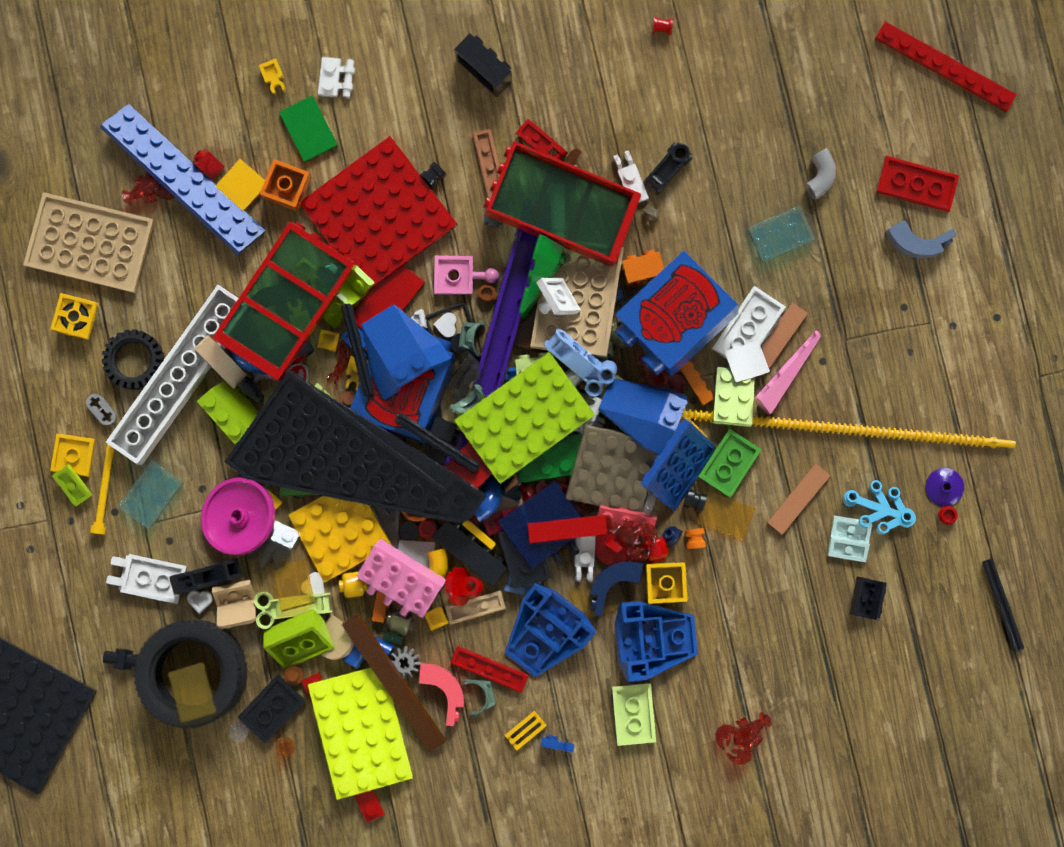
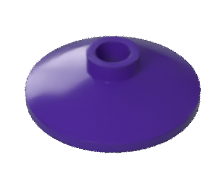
M940 468L928 476L925 485L926 493L935 504L950 506L961 499L964 492V482L956 471L949 468ZM945 483L949 484V490L944 489L943 485Z

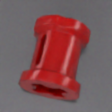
M654 16L652 33L663 32L671 35L673 18L667 20L658 19L657 16Z

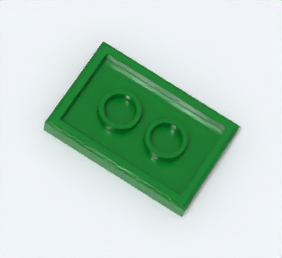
M313 95L279 111L304 163L338 147Z

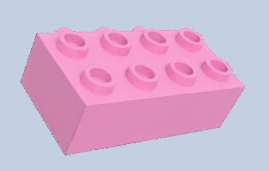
M382 539L375 544L356 576L370 585L366 591L369 595H373L377 589L386 595L383 600L385 605L389 606L392 600L402 605L399 611L401 615L406 616L410 610L422 618L446 581L440 575Z

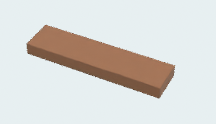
M487 129L474 132L473 138L487 197L491 198L493 192L490 191L493 181H498L500 175L497 174L500 165L492 131ZM504 184L496 202L499 205L508 203Z
M793 302L761 346L768 368L771 367L808 314Z
M815 463L767 523L782 535L831 475Z

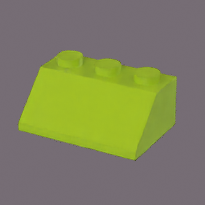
M224 380L211 388L197 402L236 445L259 411L246 396L238 392L239 389L237 387L233 389Z
M314 609L264 630L263 648L284 669L334 649V643L325 621Z

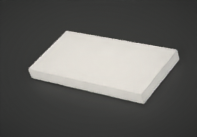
M754 286L739 307V314L727 325L712 350L727 359L725 350L737 348L755 341H759L761 345L785 309V306Z

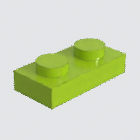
M70 464L52 475L75 507L93 495Z

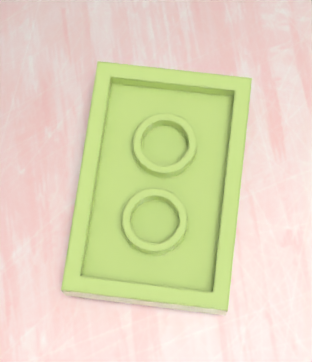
M717 367L713 423L752 426L755 377L736 382L731 368Z
M651 683L612 686L617 746L656 742Z

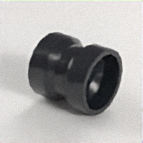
M432 162L429 165V169L423 171L420 175L431 188H434L437 182L446 176V173L438 164Z
M689 488L683 502V507H691L696 512L701 513L708 495L703 493L697 494L695 490Z

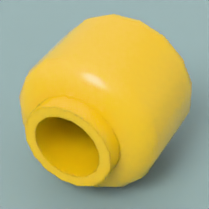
M358 572L344 573L342 580L338 581L339 592H343L346 598L361 597L364 591H367V583L356 577Z

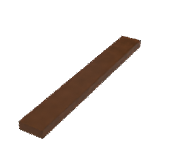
M359 613L343 622L342 627L429 752L446 742L445 737Z

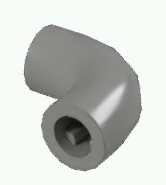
M827 148L811 158L817 168V175L805 184V188L814 200L824 195L832 187L836 178V165Z

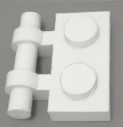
M322 57L318 95L338 97V90L343 91L344 98H350V93L353 91L352 75L355 74L354 60L347 59L346 66L343 67L341 66V59ZM340 74H345L344 83H339Z

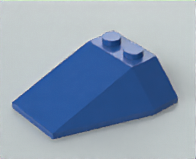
M395 304L361 324L374 383L384 400L402 391V386L431 368L437 369L451 360L442 343Z
M614 379L608 385L598 410L641 447L659 456L664 450L666 442L672 438L687 404V396L667 387Z
M535 583L522 600L505 654L532 676L536 677L584 648L596 634V630L586 615L558 592Z
M640 601L620 603L614 622L618 663L628 682L647 680L698 654L694 615Z

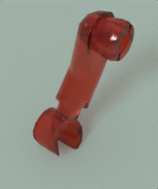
M344 342L338 343V363L334 367L333 373L327 376L328 382L331 376L336 377L334 384L339 382V374L345 370L349 363V346Z

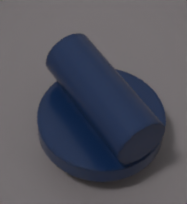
M670 526L664 531L662 538L665 539L668 546L673 548L683 531L675 526Z

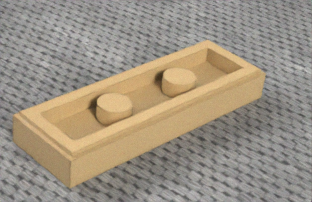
M207 335L194 348L233 389L247 376L210 336Z
M500 590L469 599L464 606L448 605L445 606L449 623L452 625L506 609Z

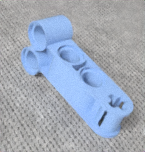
M557 329L555 331L556 334L549 341L544 342L545 347L587 382L585 390L588 395L592 397L599 396L602 393L604 384H610L614 381L617 365L609 360L601 363L567 333ZM604 370H609L612 374H606ZM591 383H596L599 387H594Z

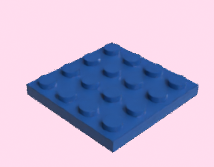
M684 419L677 426L672 438L666 442L662 453L656 457L650 471L644 475L641 485L668 508L675 511L716 447L690 421Z

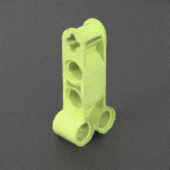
M268 592L258 593L254 598V604L257 608L262 609V612L258 614L256 623L260 628L268 629L274 626L276 619L296 617L312 609L318 614L332 612L329 602V595L331 593L273 599V596ZM262 595L267 596L269 599V603L266 606H262L259 602ZM265 614L271 619L270 624L267 626L261 622V618Z

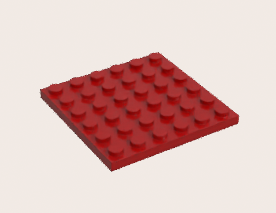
M391 136L305 197L300 204L328 243L338 248L337 252L344 255L346 253L355 259L354 263L374 281L370 290L458 226Z

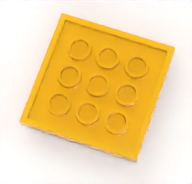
M321 496L289 514L324 583L366 561L373 547L380 539L392 545L371 505Z

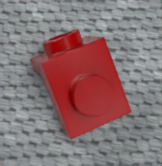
M206 149L199 150L194 155V160L192 161L211 180L225 167Z

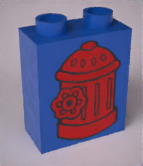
M682 251L616 313L620 326L615 330V333L629 348L637 342L647 352L641 359L654 374L658 375L664 369L672 377L739 314V305L685 251Z
M435 337L442 343L451 360L437 369L431 368L402 386V391L387 400H384L374 383L368 359L367 365L375 393L372 396H364L361 383H359L350 408L386 431L426 444L425 441L397 424L395 418L399 413H402L428 431L431 430L457 361L455 355L449 352L451 343Z

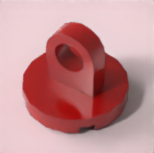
M609 527L607 528V535L596 536L595 554L602 563L610 565L618 561H626L632 551V542L624 530Z
M455 567L446 577L445 592L449 595L450 599L448 601L453 606H464L470 597L479 596L483 590L482 581L476 577H470L469 572L465 568ZM476 583V587L472 591V584Z

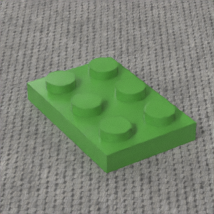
M729 428L698 475V478L731 498L762 449Z

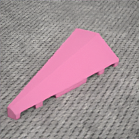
M817 330L754 398L759 403L757 406L768 416L773 412L819 341L821 335Z

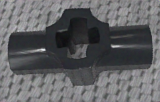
M117 648L116 652L105 651L103 663L114 664L113 668L131 670L132 667L136 666L135 661L138 659V654H133L134 650Z

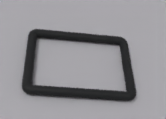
M460 302L445 309L426 315L425 319L428 332L432 336H434L430 324L428 322L429 318L453 310L460 306L464 307L469 322L474 323L470 315L469 309L467 307V304L465 302Z

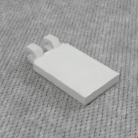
M132 554L126 555V559L112 556L110 564L122 566L123 572L121 578L108 575L106 583L119 586V590L122 593L175 604L179 603L180 594H173L169 576L186 572L187 566Z

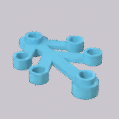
M874 480L869 485V489L874 493L879 503L860 497L854 490H849L843 495V503L848 507L858 504L877 511L869 516L863 515L858 520L862 528H867L871 523L886 516L895 518L888 523L881 522L877 525V532L881 535L886 534L890 529L899 525L906 528L911 527L916 521L915 513L911 509L905 508L899 497L900 490L897 487H892L887 492V496L893 500L897 510L889 506L881 491L882 484L878 480ZM873 484L878 485L877 490L873 488ZM891 491H895L896 496H893ZM849 495H854L855 500H851ZM905 514L909 516V520L904 519ZM862 519H866L868 524H863ZM880 526H885L886 531H882Z

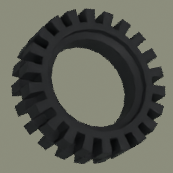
M132 329V331L124 330L123 333L118 332L116 337L109 339L111 342L109 344L106 343V350L102 352V355H104V359H102L104 364L103 370L107 373L106 376L120 387L129 390L144 389L164 361V353L161 351L162 347L157 343L156 339L143 331ZM129 343L143 344L150 354L149 367L140 376H124L116 364L118 352Z

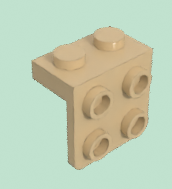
M250 580L212 588V594L217 606L218 628L228 629L256 621L255 593Z

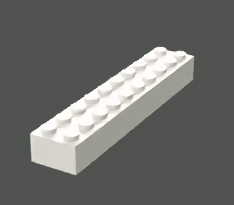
M220 285L216 286L107 439V444L136 464L143 465L212 368L194 348L207 335L211 338L213 337L238 298ZM243 303L223 333L233 338L253 309L246 303ZM216 342L217 345L224 351L226 347Z

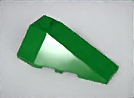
M539 234L532 258L534 259V269H531L528 275L530 287L525 288L519 311L521 318L524 319L543 294L536 282L541 278H554L559 272L561 264H565L567 257L562 245L544 235Z

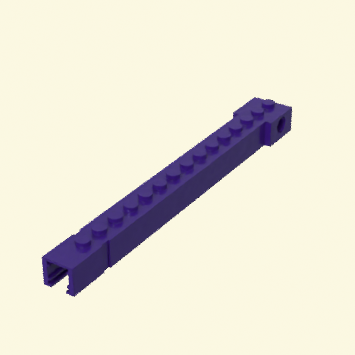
M525 200L519 217L520 221L528 223L534 206H531L532 201ZM545 205L544 209L540 208L533 226L545 230L552 207ZM517 228L470 390L471 392L476 384L480 385L483 388L481 391L485 398L502 385L521 318L519 311L526 287L530 286L528 284L529 271L534 269V259L532 258L539 237ZM459 429L455 448L460 451L469 442L461 429ZM446 456L443 466H445L451 460V458Z

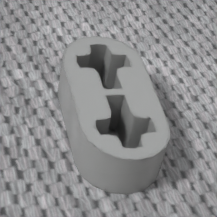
M91 394L87 398V407L100 423L112 426L117 422V413L104 397L99 394ZM93 399H97V400L100 399V401L98 402V404H99L102 408L99 409L97 406H92V404H93V401H92V400H93ZM103 411H105L108 414L112 413L110 417L112 419L111 421H104L106 417L102 413Z

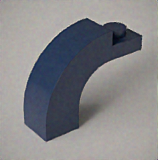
M618 561L608 565L597 574L589 591L590 594L596 595V598H592L591 603L594 615L602 616L606 593L613 584L620 581L640 583L642 562Z

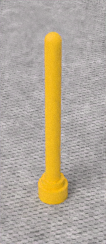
M109 444L106 447L96 520L90 527V533L105 535L106 533L103 520L114 448Z

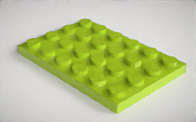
M548 352L454 421L501 484L594 417L595 414L551 353Z

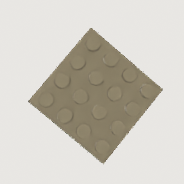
M585 425L565 497L569 500L598 506L624 508L641 512L647 489L641 485L644 475L654 465L657 455L645 450L626 433Z

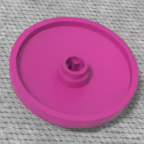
M232 478L217 485L207 496L201 513V526L208 542L215 549L230 555H243L259 548L269 537L275 522V506L271 495L261 484L246 478Z

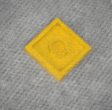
M239 159L218 182L216 187L242 211H246L260 195L265 180Z
M56 433L50 471L57 472L70 464L78 476L90 477L96 439Z

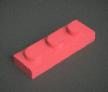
M599 506L597 515H605L606 526L652 536L657 520V515L608 506Z

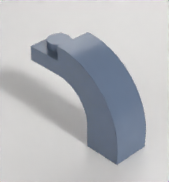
M905 220L885 232L891 244L898 251L907 256L920 259L931 258L941 254L944 251L943 247L953 243L952 239L957 235L955 230L951 229L934 239H921L913 234Z

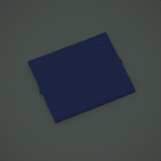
M554 481L498 522L512 540L513 546L517 547L532 569L574 538L530 543L528 524L581 517L573 507V503L566 499L565 494Z

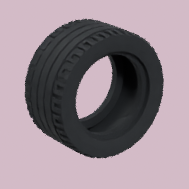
M186 620L160 628L144 643L140 653L137 655L138 659L135 661L134 684L136 685L135 690L138 692L137 696L138 698L140 697V702L143 703L144 708L155 719H159L160 722H164L166 725H172V727L196 728L218 720L237 704L242 692H244V686H246V673L248 670L246 667L247 662H245L246 657L243 654L244 651L240 648L241 645L228 630L220 629L215 623L210 621ZM183 641H196L206 645L216 655L220 664L221 680L219 687L213 697L202 705H187L177 701L167 691L163 682L162 669L165 658L177 644Z

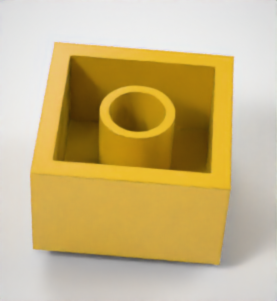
M685 562L645 565L647 603L688 602Z

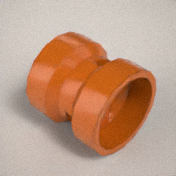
M704 528L685 530V536L688 538L686 543L687 549L706 547V542L702 538L705 534Z

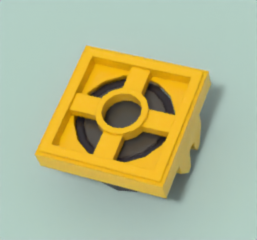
M60 293L50 330L89 340L99 303Z

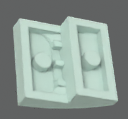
M834 515L827 555L866 562L872 523L867 528H862L858 523V519ZM862 520L863 524H868V521Z

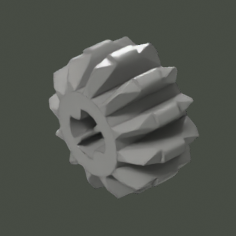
M404 646V653H402L398 647L396 648L398 655L393 652L390 654L395 658V660L391 661L395 664L397 670L402 673L404 679H406V673L412 678L413 673L411 670L415 673L419 672V669L414 666L421 665V662H415V659H418L420 655L412 656L415 652L414 648L407 653L408 646ZM405 657L409 659L408 664L410 665L408 668L407 666H405L404 668L401 666V658H403V660L405 659Z

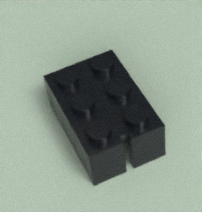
M469 33L454 49L455 59L497 98L512 82V68L507 62H501L494 50L491 48L487 49L483 45L484 42L477 35L473 36Z

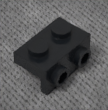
M857 577L850 615L879 621L887 583Z

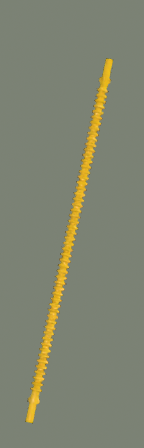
M684 409L683 411L694 421L698 419L699 422L702 420L705 422L709 420L710 423L713 422V411L711 413H708V411L703 413L702 410L700 412H697V410L692 412L691 409L689 411ZM757 415L752 417V424L755 427L757 425H760V427L765 425L766 428L768 426H771V428L776 426L777 429L779 427H782V429L787 427L788 430L790 428H793V430L798 428L799 431L801 429H804V431L809 429L810 432L812 430H815V432L820 430L821 433L823 431H826V433L831 431L832 434L835 432L837 434L842 432L843 435L846 433L851 435L853 433L854 436L857 434L862 436L864 434L865 437L870 435L871 438L875 435L876 438L881 436L882 439L886 436L887 439L892 437L893 440L897 437L898 440L903 438L904 441L908 438L909 441L914 439L915 442L918 439L920 442H923V440L929 442L930 440L931 443H934V441L940 443L941 441L942 444H945V442L948 444L953 443V445L958 443L960 446L962 444L965 446L969 444L971 447L973 445L976 447L981 445L982 448L988 446L994 449L996 447L1015 448L1016 442L1012 440H1001L996 437L985 438L984 436L980 438L978 435L976 437L973 435L968 437L967 434L965 436L962 434L957 436L956 433L954 435L951 433L946 435L945 432L943 434L940 432L935 434L934 431L932 433L929 431L924 433L923 430L921 432H918V430L913 432L912 429L910 431H907V429L902 431L901 428L899 430H896V428L891 430L890 427L888 429H885V427L880 429L879 426L876 428L871 426L869 428L868 425L865 427L860 425L858 427L857 424L854 426L849 424L847 426L846 423L843 425L838 423L836 425L835 422L824 424V421L813 423V420L802 422V419L791 421V418L780 420L779 417L777 419H774V417L769 419L768 416L766 418H763V416L758 418Z

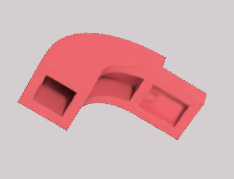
M421 663L419 683L435 685L444 691L448 699L446 726H454L455 722H459L460 710H456V707H464V694L459 681L451 672L439 665Z

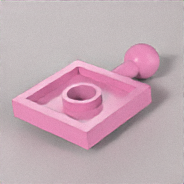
M435 256V295H473V279H485L488 283H495L499 279V272L494 268L487 269L485 272H473V256ZM450 271H457L459 278L457 280H450L448 277Z

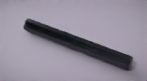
M350 303L343 304L341 310L363 395L366 397L372 396L375 392L353 307Z
M402 413L396 416L395 422L472 473H476L479 469L480 464L412 419Z
M993 559L984 560L982 564L1013 651H1021L1024 649V645Z

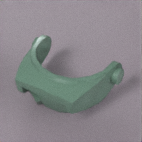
M483 321L478 323H462L459 348L473 355V358H479L481 355L475 350L474 335L479 326L486 327Z
M476 384L475 388L465 398L454 405L451 404L450 410L459 415L464 414L485 398L481 391L483 388Z
M466 679L462 682L463 685L477 684L483 688L486 694L484 706L478 711L469 713L470 716H478V713L496 705L491 681Z

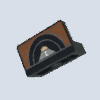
M519 471L501 483L503 496L514 501L522 498Z

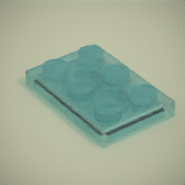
M800 205L747 228L762 263L816 240Z
M151 460L117 507L146 528L151 529L184 482L157 462Z

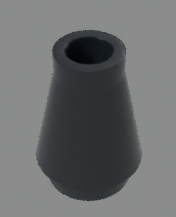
M247 376L236 386L239 389L238 392L256 404L264 397L253 379Z

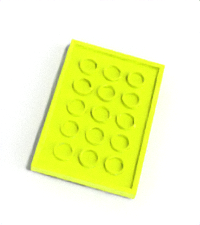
M372 668L308 684L337 800L413 778L393 699Z

